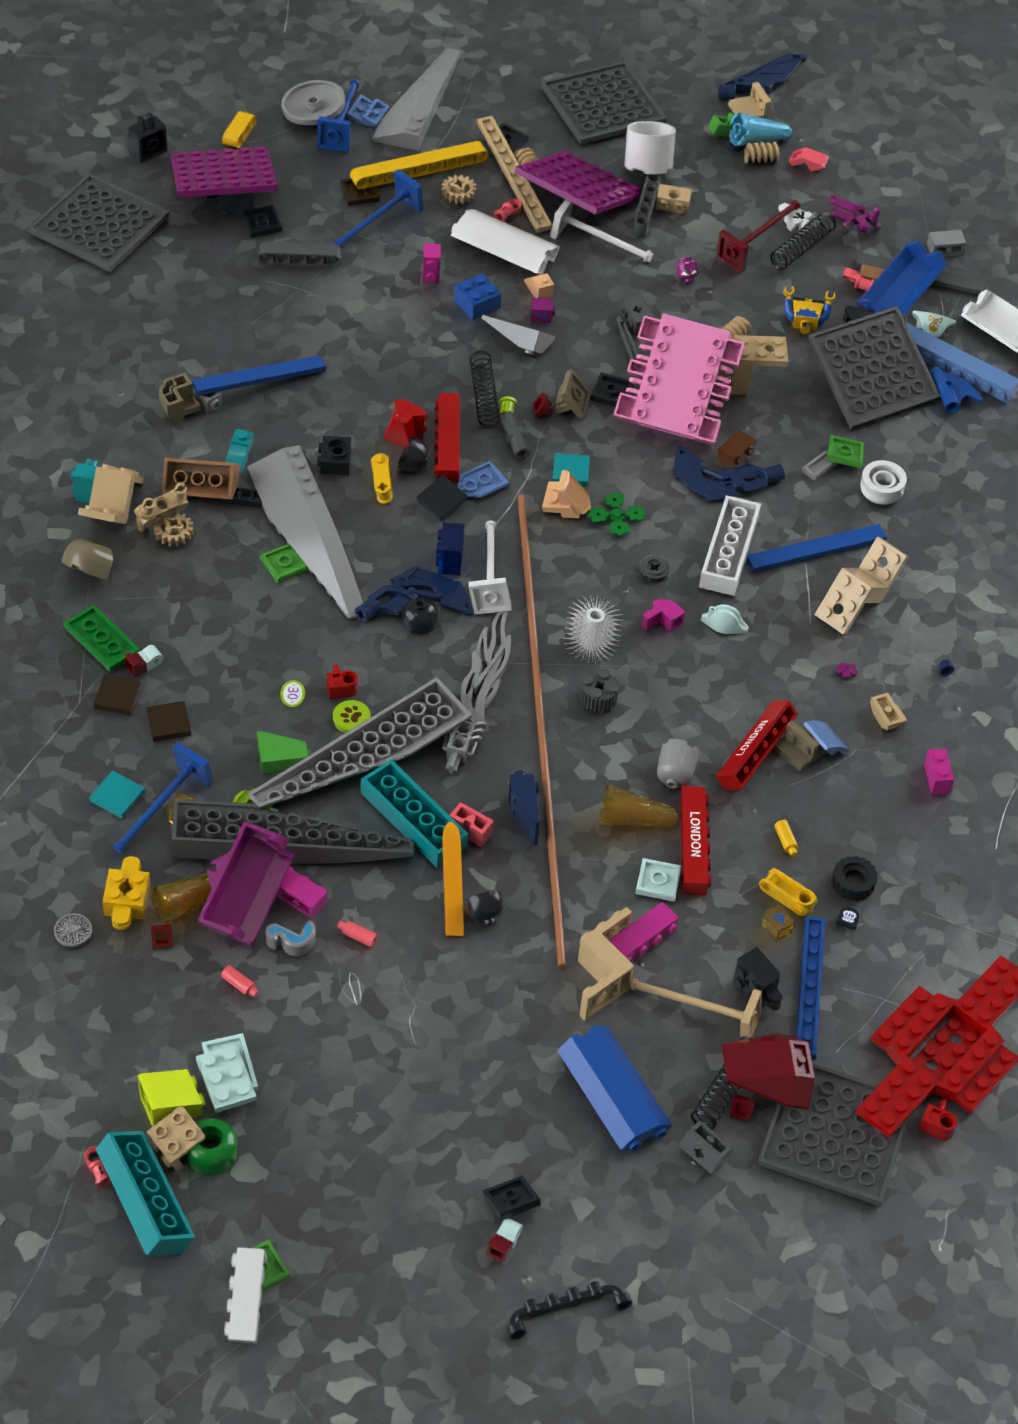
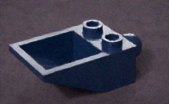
M518 770L513 775H510L508 792L510 815L532 844L538 845L540 827L537 793H539L538 781L534 780V774H526L524 771Z

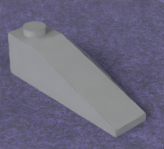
M482 315L484 321L518 347L524 348L525 353L534 355L537 352L542 354L555 340V336Z

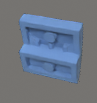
M360 94L347 112L346 118L366 126L376 127L390 106L377 98L373 102Z
M816 720L806 721L803 724L820 745L832 756L837 751L844 756L850 751L828 724Z

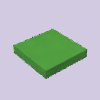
M830 435L827 461L862 468L864 443Z
M289 543L260 555V560L277 583L309 571L306 563Z
M269 1239L252 1247L253 1249H265L267 1255L266 1264L263 1263L265 1276L264 1283L261 1284L262 1292L290 1278L288 1269Z

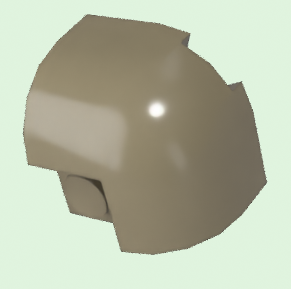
M185 372L163 380V384L158 390L159 399L164 411L171 420L177 422L185 421L184 415L200 410V404L193 395L192 382Z
M77 539L67 546L61 562L71 568H77L83 571V573L107 580L113 562V552L110 548L95 544L88 539Z

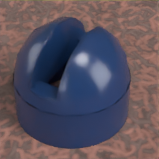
M942 660L939 664V671L943 676H948L955 670L950 660Z

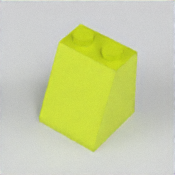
M188 1069L142 1073L138 1075L140 1098L152 1127L178 1107H184L191 1118L203 1115L205 1100L202 1093L198 1094L195 1076H190Z

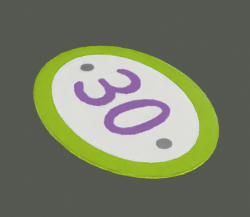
M296 680L286 682L280 692L282 702L289 707L300 705L305 698L304 686Z

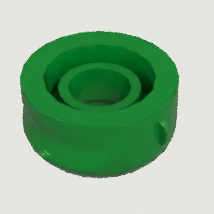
M208 1118L197 1121L196 1124L204 1133L205 1139L184 1155L187 1165L190 1169L201 1175L214 1176L224 1173L232 1167L237 1159L238 1143L235 1131L226 1121ZM208 1140L217 1141L220 1144L213 1149H206L201 1146Z

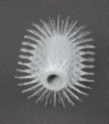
M597 601L595 608L590 607L588 609L587 605L585 606L588 610L587 612L586 610L580 612V610L574 609L578 613H571L576 617H571L570 619L575 622L568 623L574 627L567 628L573 632L565 633L571 636L574 635V637L563 638L571 640L580 638L576 640L579 643L576 646L581 645L579 650L584 647L587 653L589 650V658L591 650L596 651L598 649L600 651L599 648H601L605 652L606 650L603 647L611 649L607 646L614 645L610 641H619L611 636H620L612 631L618 630L613 626L620 625L613 621L621 619L611 618L617 616L615 614L607 615L614 612V610L604 613L606 610H603L604 608H602L600 602L597 608Z

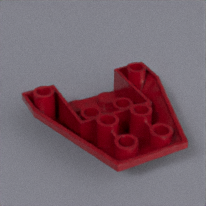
M776 1033L722 1044L727 1082L786 1107L808 1110L815 1076L807 1041L794 1035Z

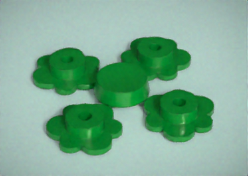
M611 492V494H606L604 499L606 505L615 509L608 512L604 511L603 507H592L588 513V517L594 523L605 522L606 518L609 517L614 522L610 523V533L623 536L630 532L628 523L623 522L625 515L630 517L632 521H642L646 511L642 510V506L635 505L629 506L628 510L624 513L623 510L617 509L620 505L624 504V496Z

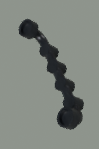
M598 1281L589 1283L587 1290L579 1292L577 1287H572L566 1291L567 1296L558 1298L557 1293H550L545 1296V1302L539 1304L533 1298L526 1300L523 1303L524 1308L518 1309L512 1314L507 1332L510 1339H520L527 1333L524 1323L519 1322L521 1318L526 1316L533 1318L538 1316L540 1312L548 1310L555 1312L562 1306H576L588 1299L598 1300L606 1294L615 1295L613 1302L619 1311L628 1309L632 1306L633 1302L630 1294L623 1293L617 1286H600Z

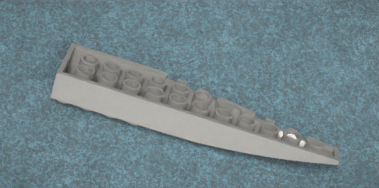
M300 445L282 448L247 466V471L255 490L259 494L270 523L274 524L277 527L278 533L286 538L287 544L289 543L308 566V570L315 574L316 580L320 585H324L328 595L336 600L337 606L349 620L357 618L355 609L363 604L334 522Z
M436 677L252 790L247 795L261 809L380 767L391 759L397 761L414 754L470 719L472 714Z

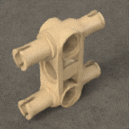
M178 483L175 489L155 499H144L143 504L134 510L138 531L145 532L148 526L184 510L189 505L185 484Z

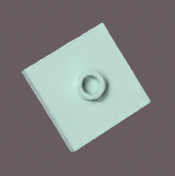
M643 858L635 894L675 902L682 866Z

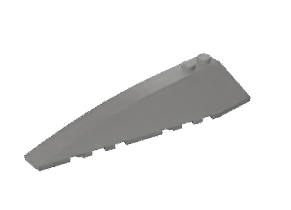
M446 48L381 118L372 141L419 151L462 51Z

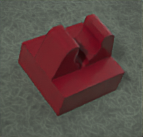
M541 393L532 403L534 416L541 418L543 415L550 416L554 411L550 408L553 404L545 393Z
M171 924L151 926L152 948L173 946Z
M735 1094L729 1116L749 1122L756 1100Z

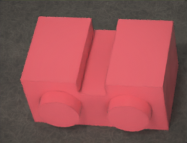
M461 802L449 815L468 833V840L481 848L493 835L494 820Z

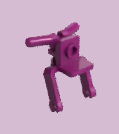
M834 194L828 200L830 205L837 206L832 207L830 214L833 217L846 221L843 224L845 233H848L856 225V228L861 233L864 232L868 235L870 233L868 222L874 228L880 229L882 227V224L878 222L881 211L880 207H875L872 214L863 204L857 206ZM838 207H840V208H842V209H844V210H847V211H849V212H852L853 214L848 213V212H846V211H843V210L839 209Z

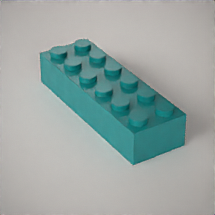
M392 759L361 779V794L406 838L413 839V845L436 868L443 864L442 838L444 827L448 822H453L460 832L461 851L467 848L468 833Z
M108 1132L97 1146L96 1151L146 1256L183 1253L195 1236L144 1132Z

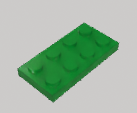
M94 604L63 623L64 628L109 672L125 664L124 655L130 652L132 654L140 652V648Z

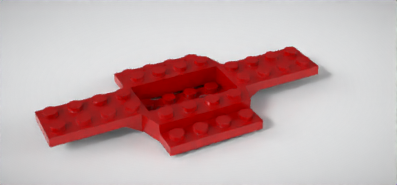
M1000 955L959 1000L940 993L934 996L919 985L871 1035L870 1041L884 1050L897 1066L861 1103L855 1113L888 1138L900 1128L926 1098L933 1094L955 1102L972 1114L1018 1063V1056L1003 1046L1005 1040L994 1028L997 1021L1018 999V967ZM949 1016L950 1020L911 1060L910 1057ZM956 1035L960 1037L961 1042L955 1044L950 1040V1037ZM933 1061L938 1067L936 1069H929L926 1066V1062Z

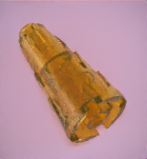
M607 785L602 800L603 808L600 811V824L646 827V825L666 827L677 824L679 813L669 805L652 801L651 798L636 795L634 792L613 785Z
M208 873L159 885L151 890L152 904L156 902L158 904V908L154 910L164 924H175L207 901L212 891Z

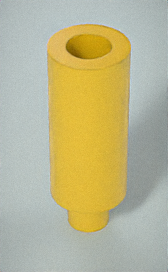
M780 820L776 822L774 827L784 851L789 853L791 857L797 856L798 844L788 821Z

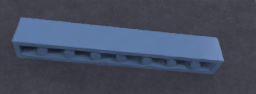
M906 323L924 362L934 367L938 366L942 371L967 380L973 387L1007 404L1018 392V378Z

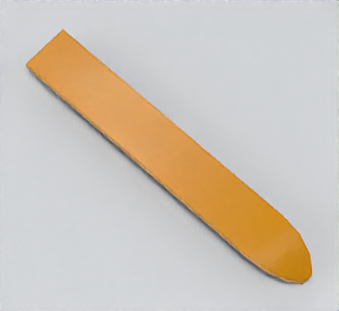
M448 822L444 827L442 838L445 935L464 937L461 838L457 826L453 822Z

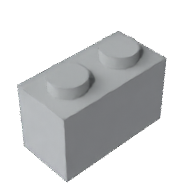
M962 230L930 232L927 242L930 253L940 251L943 257L964 255L967 244Z

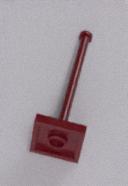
M793 200L791 205L742 241L724 229L720 231L716 257L739 273L744 272L749 248L747 244L793 210H798L800 208L799 201Z

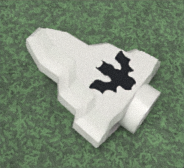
M783 203L779 205V211L781 212L790 204ZM798 209L785 216L784 222L787 224L786 227L795 234L816 217L810 212Z

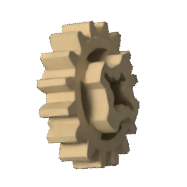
M454 175V178L449 176L448 180L444 179L441 191L444 199L449 198V202L455 201V204L458 202L464 204V201L470 202V199H474L477 188L474 180H469L468 176L463 178V175H460V177Z
M176 512L154 523V535H156L157 540H162V544L168 542L169 546L172 543L179 546L180 542L186 544L185 539L191 540V535L194 534L193 522H191L190 517L186 518L185 513L179 515V512Z

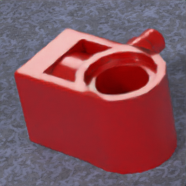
M333 665V672L327 673L329 699L355 696L358 692L357 673L351 670L340 671L339 665Z
M942 1099L937 1107L928 1104L918 1130L943 1141L953 1137L958 1123L954 1114L945 1111L948 1103L946 1099Z

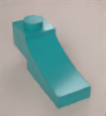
M236 429L231 439L225 462L240 464V478L254 443L253 432Z

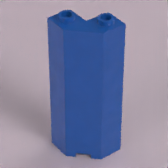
M920 240L909 242L856 304L858 306L864 305L871 314L898 306L904 317L948 263L940 251L927 253Z
M599 1025L591 1027L589 1029L590 1033L581 1037L579 1034L570 1037L557 1050L620 1150L635 1151L641 1147V1143L646 1138L661 1139L667 1134V1130L673 1126L609 1027Z

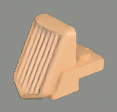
M562 470L559 482H548L542 505L543 512L561 513L562 518H579L580 515H584L591 509L588 492L569 471Z

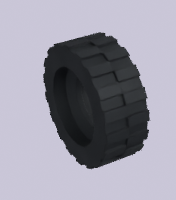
M847 856L842 858L840 862H837L832 876V886L837 894H840L843 898L851 901L864 900L874 892L878 878L877 871L869 860L867 861L865 858L858 856ZM854 871L864 876L863 884L852 885L845 880L846 873Z

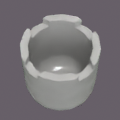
M669 739L668 743H663L657 765L659 780L667 787L673 789L687 786L693 778L700 751L696 746L692 748L687 745V741L680 739Z

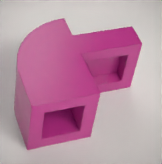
M655 600L652 602L651 610H647L643 614L641 627L647 631L661 623L671 632L684 624L686 612L671 600Z

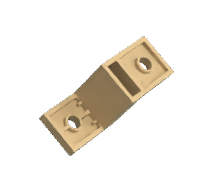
M734 335L733 340L745 343L739 367H729L734 370L733 374L720 371L719 376L731 380L730 384H724L732 386L730 394L748 395L753 365L788 366L786 337Z
M105 464L102 467L96 466L89 506L85 505V509L79 508L78 515L127 525L134 483L143 484L144 477L139 476L140 472L131 469L117 468Z
M877 537L859 568H842L814 615L843 635L847 634L865 603L882 602L909 556L881 537ZM882 557H885L888 561L885 567L880 565ZM838 604H841L843 606V612L841 614H838L836 612V606Z
M627 907L621 911H616L606 922H600L593 931L586 932L580 939L578 962L598 981L597 984L587 987L582 993L579 1016L584 1021L631 989L635 966L609 941L630 925L632 912Z

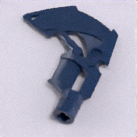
M679 446L677 448L674 468L675 478L681 479L690 489L705 497L706 501L723 499L726 495L731 497L738 496V493L741 491H751L767 486V484L785 479V472L781 464L762 468L747 462L742 466L723 469L722 473L706 468L702 465V459L684 447ZM703 473L721 482L706 479L703 477ZM754 476L760 478L750 482L743 480Z
M420 566L412 567L390 579L391 585L382 586L369 595L366 602L355 609L357 618L362 622H366L378 613L399 616L402 608L409 600L421 597L436 599V601H441V606L467 615L473 614L470 599L460 581H453L443 575L420 569ZM415 588H430L435 593L426 592L425 590H417ZM386 595L393 597L385 603L378 602Z

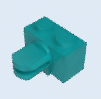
M87 459L85 464L77 463L75 470H72V493H74L75 501L90 503L96 466L99 467L98 460H94L92 463L91 459Z

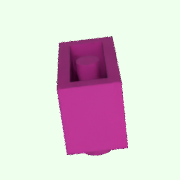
M424 244V283H440L441 244Z
M947 749L928 750L924 766L931 795L950 794L954 777Z

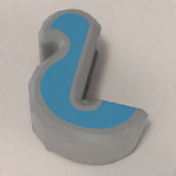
M309 920L300 935L277 923L270 924L265 931L266 944L272 949H277V946L281 945L283 950L290 956L305 955L313 948L316 941L315 924Z

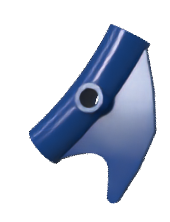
M938 366L929 371L941 396L946 412H957L960 409L961 401L966 397L972 398L979 403L982 402L983 399L967 380L942 371Z

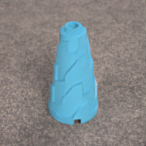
M737 113L733 116L730 125H734L733 130L729 129L730 140L736 146H746L747 143L753 145V143L759 144L760 142L764 144L766 142L788 140L792 136V129L789 125L743 113Z

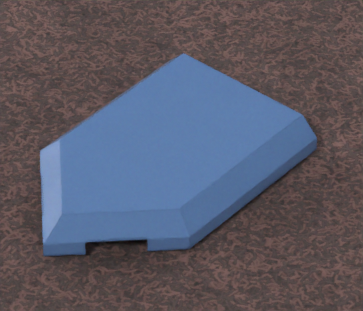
M488 461L460 474L457 487L469 497L482 498L510 485V482L491 461Z

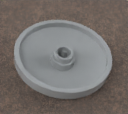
M313 80L303 82L291 88L284 95L281 105L283 114L289 121L300 125H317L319 116L333 119L343 111L346 100L344 91L339 85L325 80Z

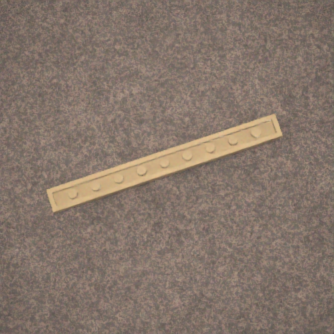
M493 116L477 119L478 127L518 200L521 201L522 207L536 233L552 229V223L529 181L514 173L515 167L519 166V163Z

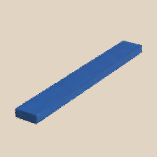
M320 355L193 379L192 385L199 396L326 371L327 366Z
M880 524L749 554L746 560L752 571L757 572L871 545L877 537H881L886 541L887 536Z
M805 916L796 1036L808 1042L811 1059L815 1060L817 1054L825 918Z

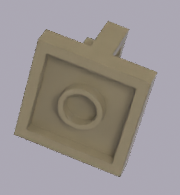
M572 369L566 371L563 384L559 387L553 410L556 414L572 410L580 419L585 417L591 392Z
M794 721L787 724L784 737L773 747L777 753L799 772L827 753L809 731L802 725L798 726Z

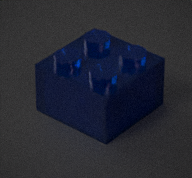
M443 522L442 530L438 529L437 540L441 542H438L436 546V554L439 555H436L435 566L439 567V574L461 576L465 524Z

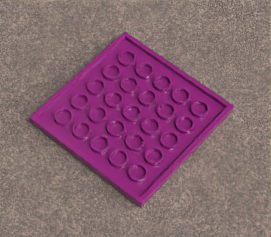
M257 146L252 149L242 147L237 150L226 148L221 151L210 149L206 152L194 150L190 153L178 151L170 154L178 198L278 191V184L268 147Z
M563 151L516 166L514 173L595 215L640 199L642 190L638 186L626 183L625 179L616 178L611 172L599 169V166L589 164L585 159L573 156V153L570 151Z

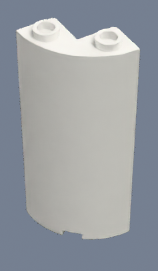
M475 209L467 210L458 223L453 225L451 230V236L539 275L543 274L548 260L555 261L560 246Z
M985 289L979 294L976 303L969 302V304L965 305L961 316L1018 353V309L993 292Z

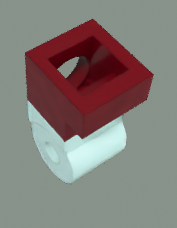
M149 645L135 654L130 652L124 655L125 667L134 678L154 669L164 659L163 655L154 645Z
M510 1218L505 1219L494 1238L492 1237L489 1241L487 1254L505 1263L522 1232L523 1225Z

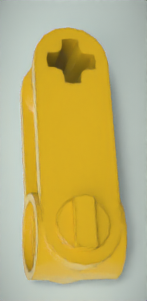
M379 453L371 458L374 487L378 502L380 504H389L393 500L389 455Z
M772 868L769 871V875L759 881L762 891L797 915L805 917L813 912L814 905L817 903V896L811 890L778 869Z

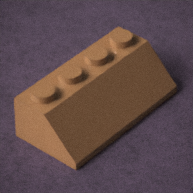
M164 457L161 494H166L175 489L176 484L183 483L187 487V496L233 499L239 483L240 464Z

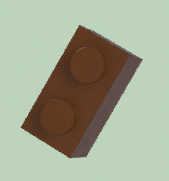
M738 430L718 448L716 461L729 469L741 466L748 457L753 456L755 453L756 439Z

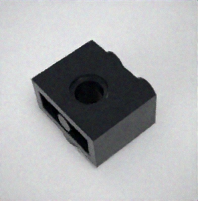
M323 436L322 443H319L318 453L321 456L317 458V466L321 467V474L349 475L351 437Z

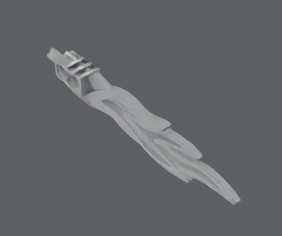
M508 611L496 614L492 622V638L489 649H487L488 627H485L479 636L476 651H472V668L462 682L460 702L472 714V717L444 734L445 739L442 745V749L447 751L446 760L448 762L445 770H448L450 774L457 771L459 763L465 764L467 757L472 756L475 749L481 743L487 726L485 722V708L488 707L496 696L500 687V679L506 671L510 658L511 635L509 634L507 637L505 635ZM501 618V645L492 659L496 645V626ZM482 642L484 647V661L487 665L486 669L483 672L480 652ZM471 681H472L471 688H470L468 694H466V693H467V690H468V687H469V685H470V683H471ZM480 689L475 708H473L472 695L473 693L476 694Z

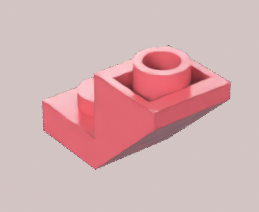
M805 147L793 151L788 162L791 166L805 163L810 171L813 172L824 169L829 157L826 154Z

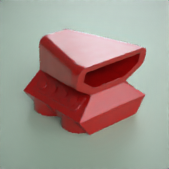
M404 399L395 400L394 414L391 416L384 432V439L403 449L410 445L408 441L411 436L423 440L424 433L427 431V427L424 424L427 414L424 409Z

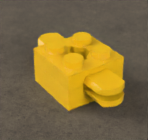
M134 856L124 858L121 870L109 869L102 901L104 916H111L112 925L118 930L128 929L132 919H145L151 887L150 873L141 872V862Z

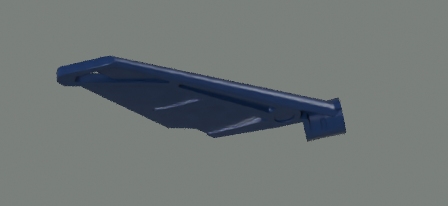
M788 53L725 84H719L718 99H735V90L751 91L752 83L759 82L765 91H769L774 85L784 83L802 61H806L807 56L805 54Z

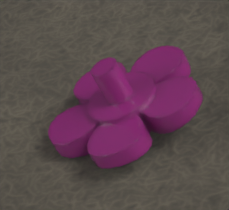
M842 662L836 668V672L842 674L845 678L858 674L856 665L852 663L846 664Z

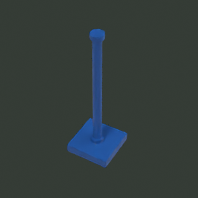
M357 79L350 81V88L345 98V107L337 119L319 116L318 148L349 153L351 121H345L344 117L355 90L359 87L360 83Z
M401 170L395 171L396 197L343 237L336 239L334 244L342 248L343 244L401 200L418 212L423 210L422 185Z
M178 742L173 749L177 767L182 772L124 837L113 845V848L122 854L125 851L124 847L188 776L209 787L213 779L208 760Z

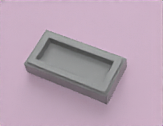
M825 450L802 468V472L816 481L838 463L827 461L828 452Z

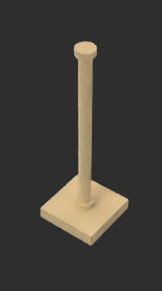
M636 978L633 979L631 984V990L633 991L637 989L740 1019V1038L743 1036H753L761 1016L762 991L753 989L746 1009L739 1011L639 982V979Z

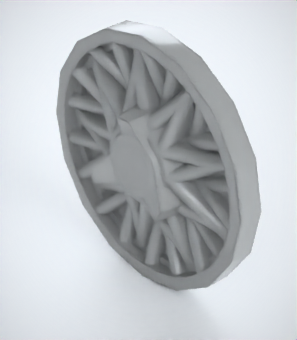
M77 913L62 916L54 926V936L57 942L67 947L81 946L92 935V924L89 919Z

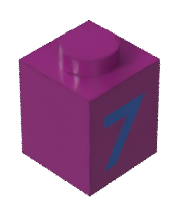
M532 298L531 322L551 323L552 316H555V306H552V299Z

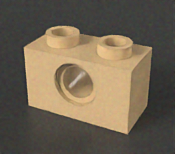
M660 184L655 209L688 214L692 189Z

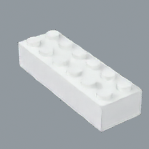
M726 495L701 572L700 588L735 596L759 519L760 503Z

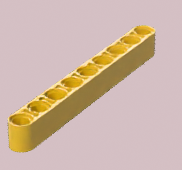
M474 141L357 167L350 172V178L358 189L373 187L375 184L379 186L395 182L394 172L398 169L409 177L415 178L481 163L488 158L489 154L480 141Z

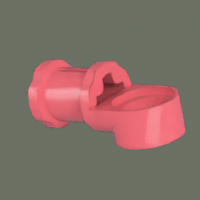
M518 199L509 200L502 205V208L494 212V217L506 222L509 216L521 213V201Z
M845 268L842 275L843 278L855 283L854 289L859 288L867 291L875 282L874 279L863 278L857 271L850 268Z
M90 1147L84 1154L85 1163L90 1172L95 1176L97 1188L107 1187L112 1182L101 1159L94 1162L89 1161V1156L97 1153V1147Z

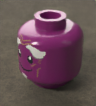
M692 257L679 259V262L676 264L678 279L684 280L685 283L695 281L694 277L699 275L696 260L692 259Z

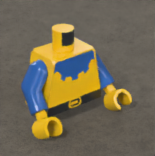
M787 286L784 288L783 294L786 296V299H784V314L792 322V326L800 329L802 334H808L810 330L816 331L818 325H822L829 319L832 309L831 302L835 300V292L832 298L828 297L829 291L826 292L825 304L822 300L799 297L791 299L795 290L794 287H791V293L786 291Z

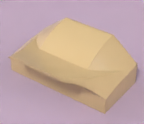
M889 693L871 697L872 712L881 728L890 730L905 724V721H907L899 706L894 703Z

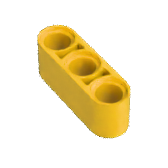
M239 111L224 132L222 143L234 148H240L253 129L256 116Z

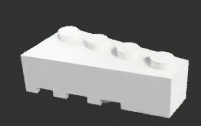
M237 1247V1253H233L232 1267H235V1276H230L229 1290H233L232 1299H228L227 1312L231 1314L230 1322L225 1323L224 1333L225 1336H228L229 1342L257 1344L260 1318L259 1307H261L262 1301L261 1284L264 1283L265 1276L263 1263L266 1264L267 1259L265 1249Z

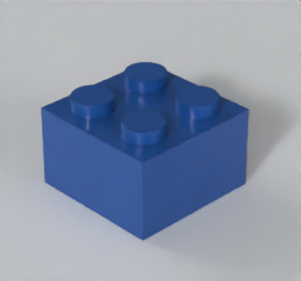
M483 273L458 283L454 287V301L472 320L501 308L502 293Z

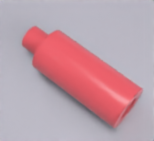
M340 920L337 928L342 930V934L371 948L377 941L378 934L351 921L345 923Z
M228 965L223 970L221 977L244 995H251L255 998L259 994V990L255 988L256 984L234 967Z

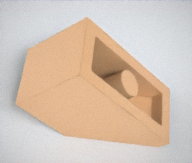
M548 273L524 279L534 298L553 299L554 283Z

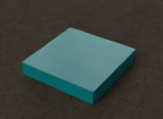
M555 453L552 482H559L562 470H567L582 486H588L590 456Z
M112 771L91 794L89 801L123 818L145 793V788Z

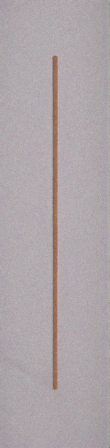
M518 495L558 967L563 969L566 968L526 506L525 496Z

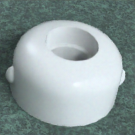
M885 460L869 463L863 470L860 483L861 491L873 503L880 505L892 504L903 496L907 476L905 471L893 462Z

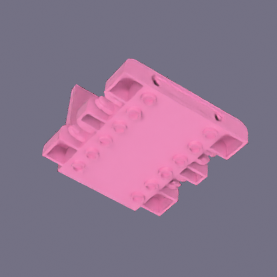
M664 313L661 320L644 315L637 339L645 343L640 344L639 348L651 353L649 357L638 354L636 359L640 361L630 359L627 373L634 377H630L629 381L641 386L639 390L631 387L626 388L627 393L637 395V397L620 392L613 414L614 417L622 421L701 443L715 445L722 421L707 416L720 417V413L709 410V406L723 407L724 403L720 401L727 402L729 400L732 386L724 384H730L731 380L719 376V373L721 371L733 374L734 370L729 367H739L745 343L733 340L730 331Z

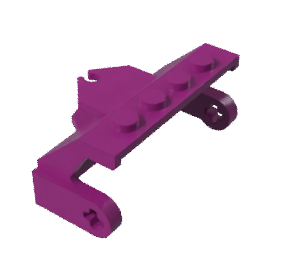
M244 821L230 852L210 862L211 865H216L217 870L212 872L209 868L207 869L212 891L197 920L202 927L253 947L295 856L293 853L284 850L288 843L287 838Z

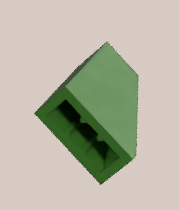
M257 731V747L262 774L283 772L311 755V749H307L305 741Z

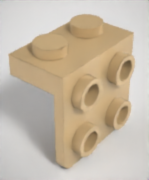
M759 82L752 83L751 96L729 100L728 105L735 114L743 113L764 118L769 117L772 102L766 95L764 88L761 87Z
M178 1107L147 1131L152 1139L149 1142L156 1153L158 1151L163 1153L162 1161L168 1168L172 1166L176 1172L184 1167L179 1158L205 1139L204 1133L184 1107Z

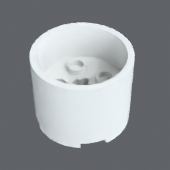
M652 121L629 124L627 126L624 166L631 171H635V169L644 171V174L667 173V169H673L676 129L671 125Z

